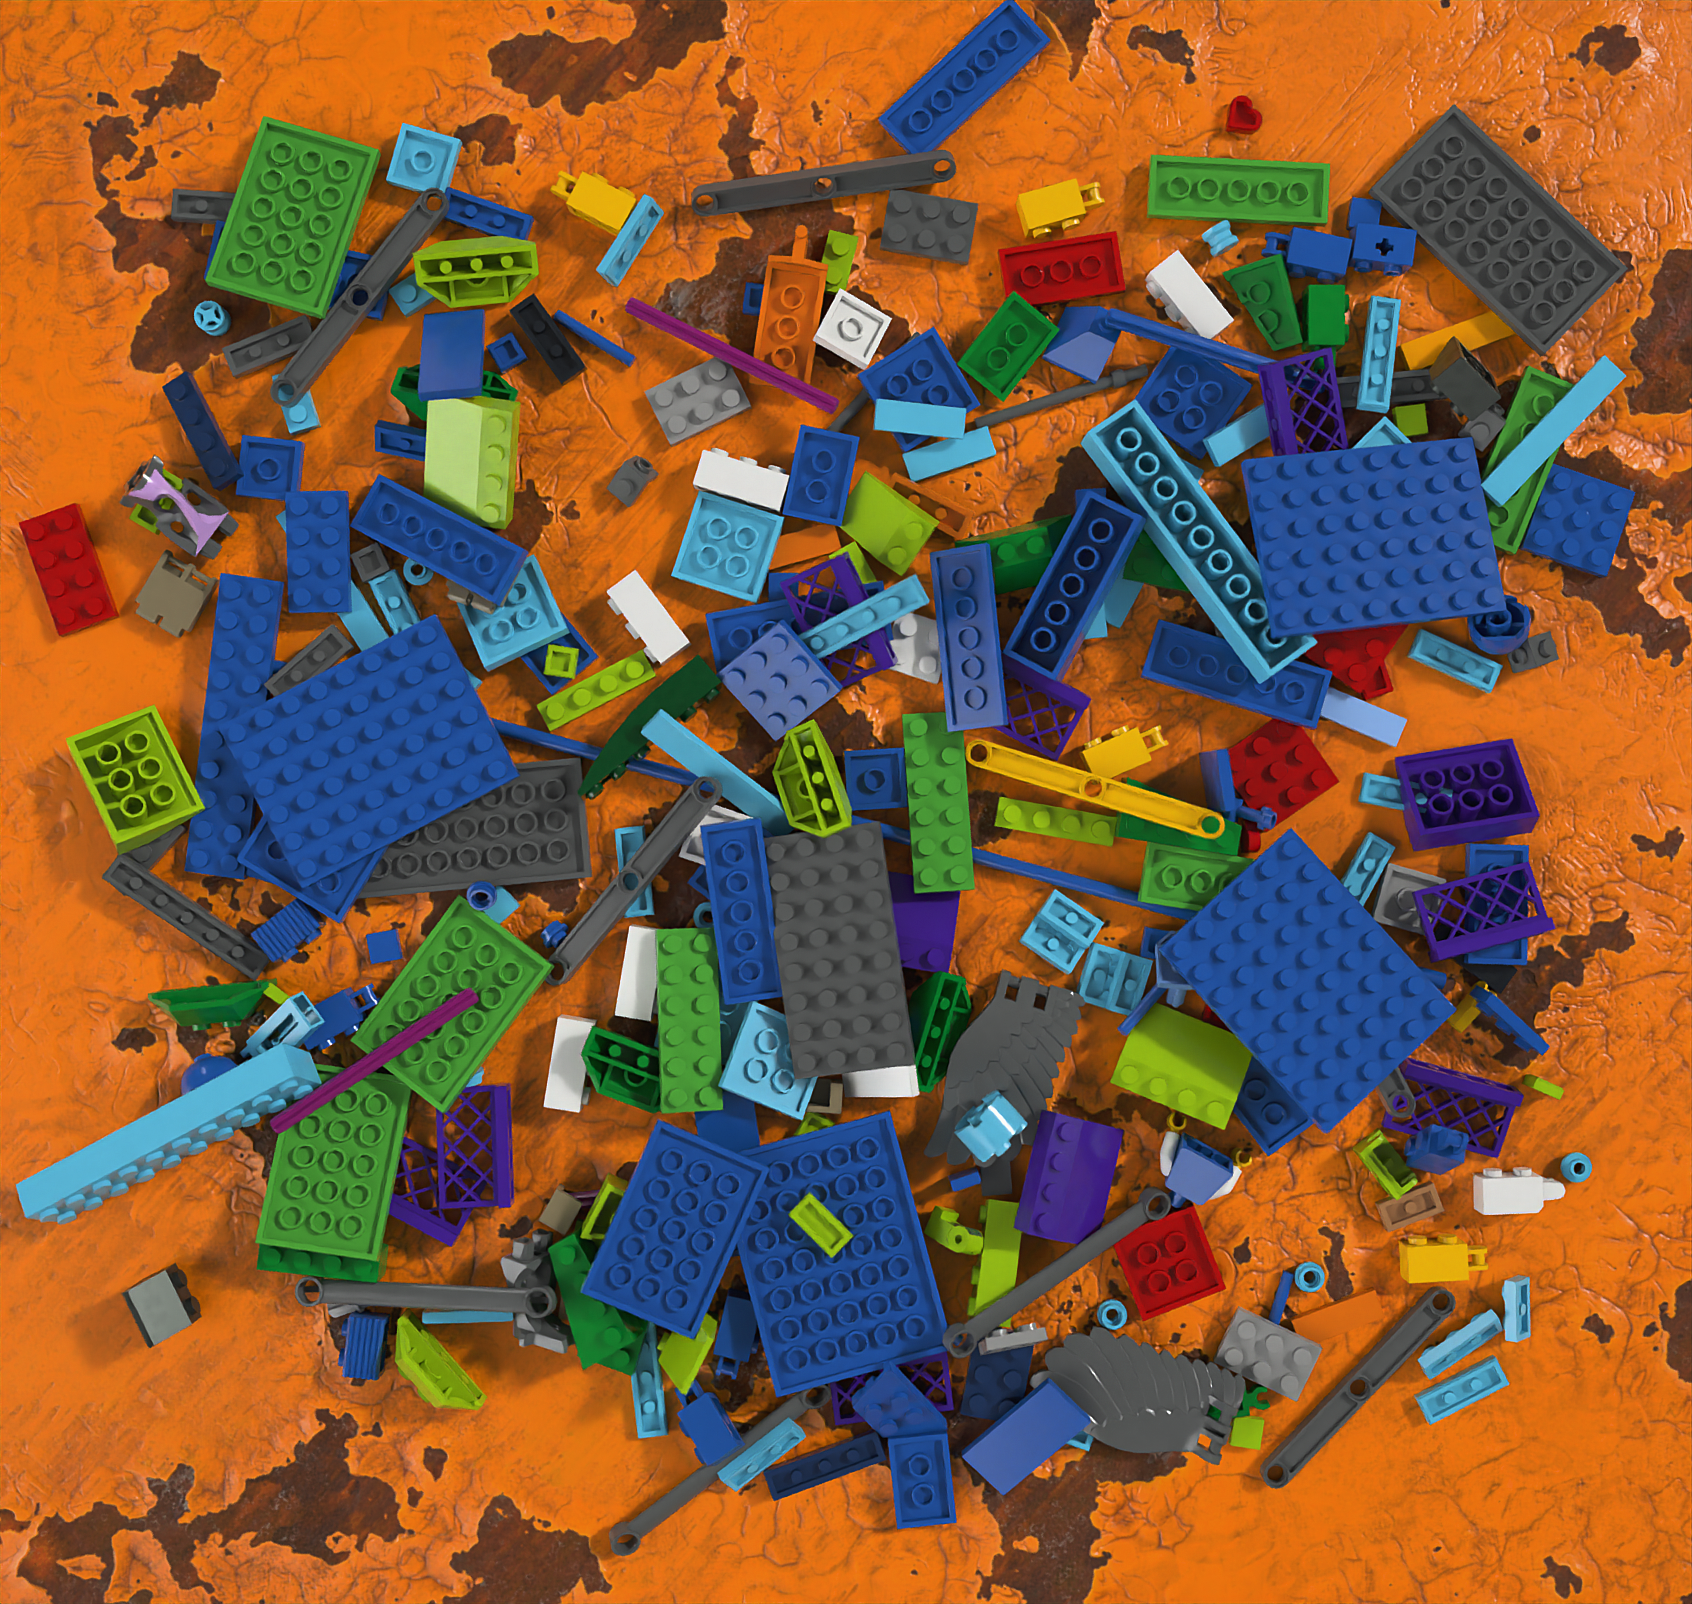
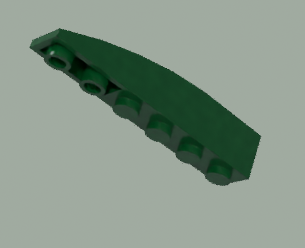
M699 655L695 656L651 692L611 736L577 791L582 801H585L588 797L590 800L595 799L604 791L603 785L611 778L614 781L618 780L628 771L626 767L635 759L638 762L651 752L649 747L654 743L645 737L641 730L660 709L677 722L683 721V723H687L698 713L696 709L704 702L710 704L721 694L719 691L722 688L721 680Z

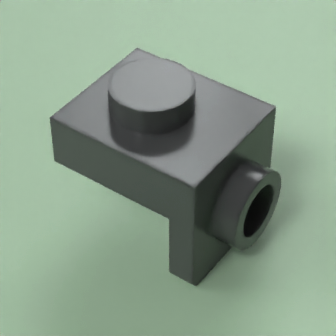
M1494 403L1474 421L1468 419L1458 431V435L1462 438L1473 437L1474 446L1483 451L1506 424V418L1503 414L1505 410L1497 403Z
M635 455L622 464L606 489L627 507H631L647 485L655 480L659 474L653 469L652 464L648 460Z
M1550 631L1527 638L1517 650L1507 654L1513 673L1532 669L1559 659L1556 644Z

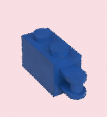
M1293 227L1288 235L1267 232L1265 234L1266 248L1262 249L1261 255L1268 258L1282 254L1286 271L1291 277L1304 278L1309 276L1317 278V281L1322 284H1334L1335 282L1338 283L1346 274L1353 239ZM1279 244L1285 245L1284 251L1278 250Z
M371 983L356 992H353L352 988L349 987L316 1004L314 1007L325 1022L304 1042L307 1050L318 1047L319 1051L336 1043L334 1037L344 1032L347 1037L358 1031L361 1027L360 1022L367 1019L365 1011L377 1005L381 998L377 999L372 990L374 985ZM359 995L362 996L366 1003L363 1007L357 999Z
M1431 1124L1407 1139L1404 1147V1155L1407 1156L1406 1166L1442 1175L1463 1164L1468 1144V1133Z
M732 1288L728 1290L713 1354L720 1355L715 1373L717 1376H720V1373L730 1375L732 1376L731 1379L736 1380L740 1361L748 1362L750 1353L756 1354L760 1336L755 1335L757 1321L748 1292ZM724 1357L736 1359L735 1364L725 1362Z
M694 1378L686 1395L681 1393L677 1387L675 1388L676 1395L684 1407L677 1413L681 1419L679 1426L685 1436L691 1437L696 1445L694 1452L702 1464L706 1463L707 1466H717L745 1446L715 1393H704L696 1378ZM695 1393L697 1399L691 1403L688 1397Z

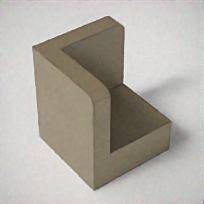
M817 1078L806 1112L841 1114L843 1079Z
M559 1184L539 1221L565 1235L581 1208L582 1202L564 1192L565 1186Z

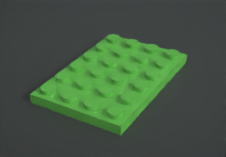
M263 116L205 279L208 286L325 319L381 157L379 149Z
M458 895L350 1041L369 1054L464 989L472 988L479 998L477 1003L383 1065V1067L442 1113H447L555 966L485 912L474 909L464 896Z
M315 1064L322 1085L347 1069ZM372 1072L283 1133H279L255 1243L379 1261L413 1089L395 1075ZM294 1099L286 1103L287 1106L286 1108H284V1110L293 1105L294 1103H296L297 1101H299L300 1099Z

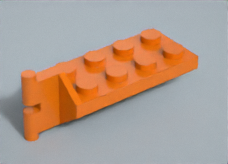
M799 225L795 230L792 256L768 255L753 357L810 385L816 342L813 341V338L820 324L828 265L806 259L809 243L808 231L805 226ZM750 375V384L777 388Z

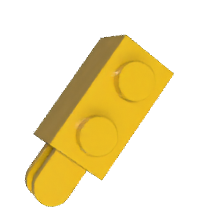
M559 171V180L556 186L552 185L550 189L553 194L567 201L566 205L570 213L616 237L638 204L634 198L635 195L631 191L621 186L616 189L608 185V180L597 173L589 175L582 171L579 179L566 172ZM570 185L574 186L571 194L566 192Z
M1075 178L1019 194L1016 207L1025 238L1034 236L1035 239H1040L1050 235L1051 231L1063 228L1064 231L1080 226L1086 211L1099 208L1105 204L1104 198H1101L1099 194L1100 183L1094 182L1079 187ZM1087 194L1089 201L1083 203L1082 195Z
M1128 725L1111 731L1113 737L1102 742L1101 738L1098 737L1084 743L1085 750L1080 751L1079 754L1087 772L1111 779L1151 761L1149 753L1168 745V741L1163 740L1159 731L1162 729L1160 725L1142 733L1139 732L1138 727L1129 729ZM1147 735L1153 745L1148 748L1143 741V737ZM1095 780L1092 781L1093 785H1097L1100 783Z
M1439 1234L1438 1239H1427L1426 1236L1422 1235L1409 1236L1408 1240L1399 1241L1400 1275L1408 1283L1469 1280V1271L1488 1269V1263H1485L1484 1254L1487 1253V1247L1480 1245L1467 1246L1455 1234ZM1472 1254V1262H1468V1255Z

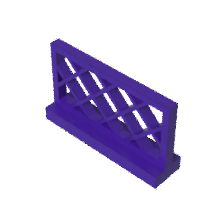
M1331 347L1257 365L1273 456L1304 454L1305 452L1314 453L1308 447L1316 434L1327 440L1320 452L1329 451L1332 445L1339 450L1349 449ZM1323 356L1325 368L1319 377L1309 368L1315 358ZM1292 364L1300 370L1293 384L1285 379L1284 366ZM1305 375L1317 381L1309 395L1298 388ZM1321 386L1329 390L1330 398L1325 406L1314 399ZM1294 393L1305 399L1298 414L1290 408V400ZM1311 404L1322 411L1314 425L1303 418ZM1327 415L1334 419L1335 428L1330 436L1319 429ZM1300 423L1311 429L1303 443L1298 441L1295 436V430Z
M848 551L779 583L802 632L814 627L807 624L804 618L808 607L824 613L820 622L822 623L826 621L827 615L834 617L839 614L829 610L834 595L845 598L849 608L869 598ZM830 566L836 577L833 588L817 583L820 571ZM815 574L813 581L806 579V577ZM798 581L811 585L806 601L795 597L789 585ZM838 584L840 585L842 592L837 590ZM815 587L831 593L826 608L810 603ZM798 603L801 604V605H804L802 611H801V609H800ZM883 627L860 638L859 643L852 642L848 644L857 648L852 663L835 657L837 650L832 652V655L828 654L819 659L829 671L833 662L849 667L846 678L838 681L843 687L878 671L891 668L898 662V658ZM864 639H865V641H866L868 647L862 645ZM860 650L871 653L877 665L868 669L855 665ZM824 658L830 660L828 666ZM853 669L859 671V673L851 676Z
M1001 650L1003 673L1007 674L1003 676L1004 680L1009 678L1019 680L1023 692L1006 697L1008 723L1011 724L1012 730L1005 726L993 728L1057 761L1084 710L1088 707L1091 697L1064 682L1054 681L1007 656ZM1024 684L1034 689L1026 691ZM1039 691L1046 694L1049 706L1032 711L1027 695ZM1024 696L1029 712L1012 717L1007 701ZM1051 698L1059 701L1060 703L1052 705ZM1067 705L1076 710L1070 722L1058 725L1054 711L1055 708ZM1051 710L1055 726L1038 731L1034 715ZM1030 716L1035 732L1024 736L1017 733L1013 721ZM1067 727L1062 737L1060 729ZM1057 730L1060 742L1053 752L1043 746L1040 735ZM1037 736L1038 743L1030 740L1029 738Z
M1529 861L1412 892L1430 951L1427 953L1431 963L1541 935L1556 929L1552 917H1547ZM1522 870L1526 881L1522 891L1507 883L1511 874ZM1505 875L1503 880H1501L1497 876ZM1490 879L1500 885L1493 898L1479 891L1483 880ZM1477 882L1475 887L1468 885ZM1460 886L1471 892L1465 905L1450 898L1454 888ZM1504 888L1519 895L1513 908L1498 901ZM1448 890L1446 895L1440 893V891ZM1432 894L1442 900L1436 914L1425 908L1422 896ZM1475 895L1490 903L1484 916L1469 909ZM1523 898L1534 904L1537 916L1528 918L1517 912ZM1446 903L1461 910L1455 924L1440 916ZM1494 906L1509 913L1503 925H1498L1488 919ZM1465 914L1481 921L1475 932L1470 933L1459 927ZM1513 917L1520 919L1518 921L1511 922ZM1437 921L1452 929L1446 940L1436 942L1433 928ZM1485 924L1491 927L1482 930ZM1456 932L1462 934L1461 936L1454 937Z
M1407 1057L1398 1068L1405 1080L1415 1081L1421 1088V1091L1413 1094L1415 1101L1425 1096L1431 1108L1416 1116L1413 1112L1411 1114L1412 1118L1403 1123L1392 1121L1393 1116L1385 1111L1381 1123L1382 1126L1414 1135L1423 1130L1419 1121L1435 1114L1442 1127L1450 1129L1461 1122L1464 1123L1469 1132L1468 1141L1473 1139L1475 1143L1468 1142L1466 1150L1498 1158L1515 1107H1520L1524 1095L1515 1086ZM1423 1084L1430 1085V1086L1427 1087V1088H1424ZM1439 1088L1446 1090L1450 1098L1434 1106L1428 1094ZM1398 1095L1394 1098L1392 1105L1396 1111L1404 1106L1407 1107L1408 1102L1404 1096ZM1468 1096L1475 1098L1478 1107L1463 1114L1457 1102ZM1454 1104L1460 1116L1444 1124L1438 1112ZM1496 1104L1505 1106L1503 1116L1491 1121L1486 1110ZM1482 1112L1488 1124L1472 1131L1467 1119ZM1492 1130L1495 1135L1492 1148L1481 1146L1476 1137Z
M498 1083L465 1087L458 1096L463 1103L453 1114L449 1110L445 1113L449 1117L445 1123L444 1113L436 1108L439 1209L498 1206V1208L511 1207L515 1202L510 1083ZM472 1092L468 1098L462 1094ZM477 1092H490V1105L484 1112L479 1110L470 1101ZM466 1104L479 1115L469 1128L455 1117ZM490 1109H491V1120L486 1116L487 1112H488ZM481 1119L491 1126V1135L485 1142L480 1140L471 1131ZM451 1120L464 1131L454 1144L444 1136V1128ZM467 1134L480 1146L470 1158L456 1147ZM491 1139H492V1150L487 1146V1144L489 1143V1141H490ZM445 1143L450 1147L449 1150H448L446 1153H445ZM482 1149L492 1157V1166L486 1172L482 1171L472 1161ZM452 1150L466 1162L455 1174L445 1166V1158ZM467 1165L472 1167L481 1176L471 1188L457 1177ZM492 1169H493V1180L488 1176V1174L491 1172ZM446 1174L451 1177V1179L447 1183ZM485 1179L493 1187L494 1199H481L473 1190ZM454 1180L467 1193L460 1200L447 1201L446 1188ZM468 1195H470L474 1200H465V1199L467 1198Z
M404 1136L403 1143L412 1148L404 1150L402 1146L400 1156L405 1172L397 1174L396 1178L406 1175L411 1192L401 1196L393 1193L389 1214L452 1247L459 1238L474 1207L466 1208V1210L465 1208H460L462 1217L457 1226L446 1221L443 1209H439V1194L437 1191L439 1185L435 1184L431 1167L438 1165V1162L430 1164L428 1159L429 1156L438 1161V1155L436 1152ZM413 1150L421 1152L424 1157L425 1166L409 1170L405 1153ZM445 1158V1165L454 1174V1170L458 1171L462 1167ZM466 1168L461 1172L464 1176L458 1177L461 1180L470 1178L476 1182L481 1178V1176ZM427 1169L431 1186L415 1191L411 1173ZM485 1179L480 1182L475 1191L479 1197L488 1183ZM453 1180L452 1183L454 1184L457 1198L460 1200L462 1196L459 1186ZM433 1189L437 1207L425 1210L419 1206L416 1194ZM412 1196L414 1203L406 1200L405 1197ZM468 1196L465 1200L474 1199L471 1196ZM435 1210H438V1211H439V1214H440V1217H438L437 1215H435V1214H433V1213H431V1212H432V1211H435Z
M947 1351L895 1365L897 1368L899 1366H908L914 1370L908 1378L911 1383L914 1382L918 1375H921L930 1382L929 1386L922 1393L926 1398L935 1387L946 1393V1401L934 1403L928 1399L939 1412L954 1410ZM942 1361L943 1369L935 1378L923 1370L930 1362ZM867 1373L854 1376V1381L847 1389L837 1384L836 1381L830 1383L835 1425L866 1422L856 1411L851 1414L840 1415L839 1407L847 1398L852 1401L851 1397L853 1394L851 1392L859 1383L866 1385L868 1380L864 1377ZM943 1377H944V1384H942V1383L940 1382ZM837 1391L842 1394L839 1399Z

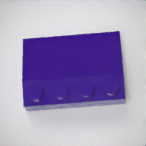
M1512 738L1400 756L1394 759L1397 779H1399L1401 785L1399 789L1401 802L1404 804L1405 826L1414 852L1531 833L1540 817ZM1409 781L1419 783L1420 789L1411 788ZM1442 788L1453 790L1452 798L1446 794H1440ZM1418 793H1423V795L1427 796L1425 804L1420 805L1416 803L1415 796ZM1418 807L1425 808V813L1419 812Z
M888 871L902 967L931 972L940 970L949 973L960 891L914 894L913 875Z
M1042 1109L1014 1228L1030 1235L1073 1244H1079L1098 1231L1102 1226L1124 1130Z

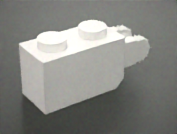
M1514 1167L1513 1172H1502V1169L1485 1168L1483 1173H1473L1474 1209L1483 1215L1538 1213L1544 1207L1543 1200L1561 1199V1197H1564L1566 1190L1561 1182H1556L1553 1178L1542 1177L1532 1172V1169L1529 1167Z

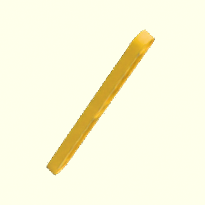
M977 739L971 741L965 750L966 759L977 768L1202 838L1216 839L1222 835L1225 829L1223 817L1215 811L998 744ZM982 745L987 749V757L981 762H976L972 759V750L976 746ZM1095 780L1101 783L1102 792L1097 797H1089L1085 793V786L1089 781ZM1211 816L1219 820L1220 828L1217 832L1213 834L1204 832L1202 822L1206 817Z

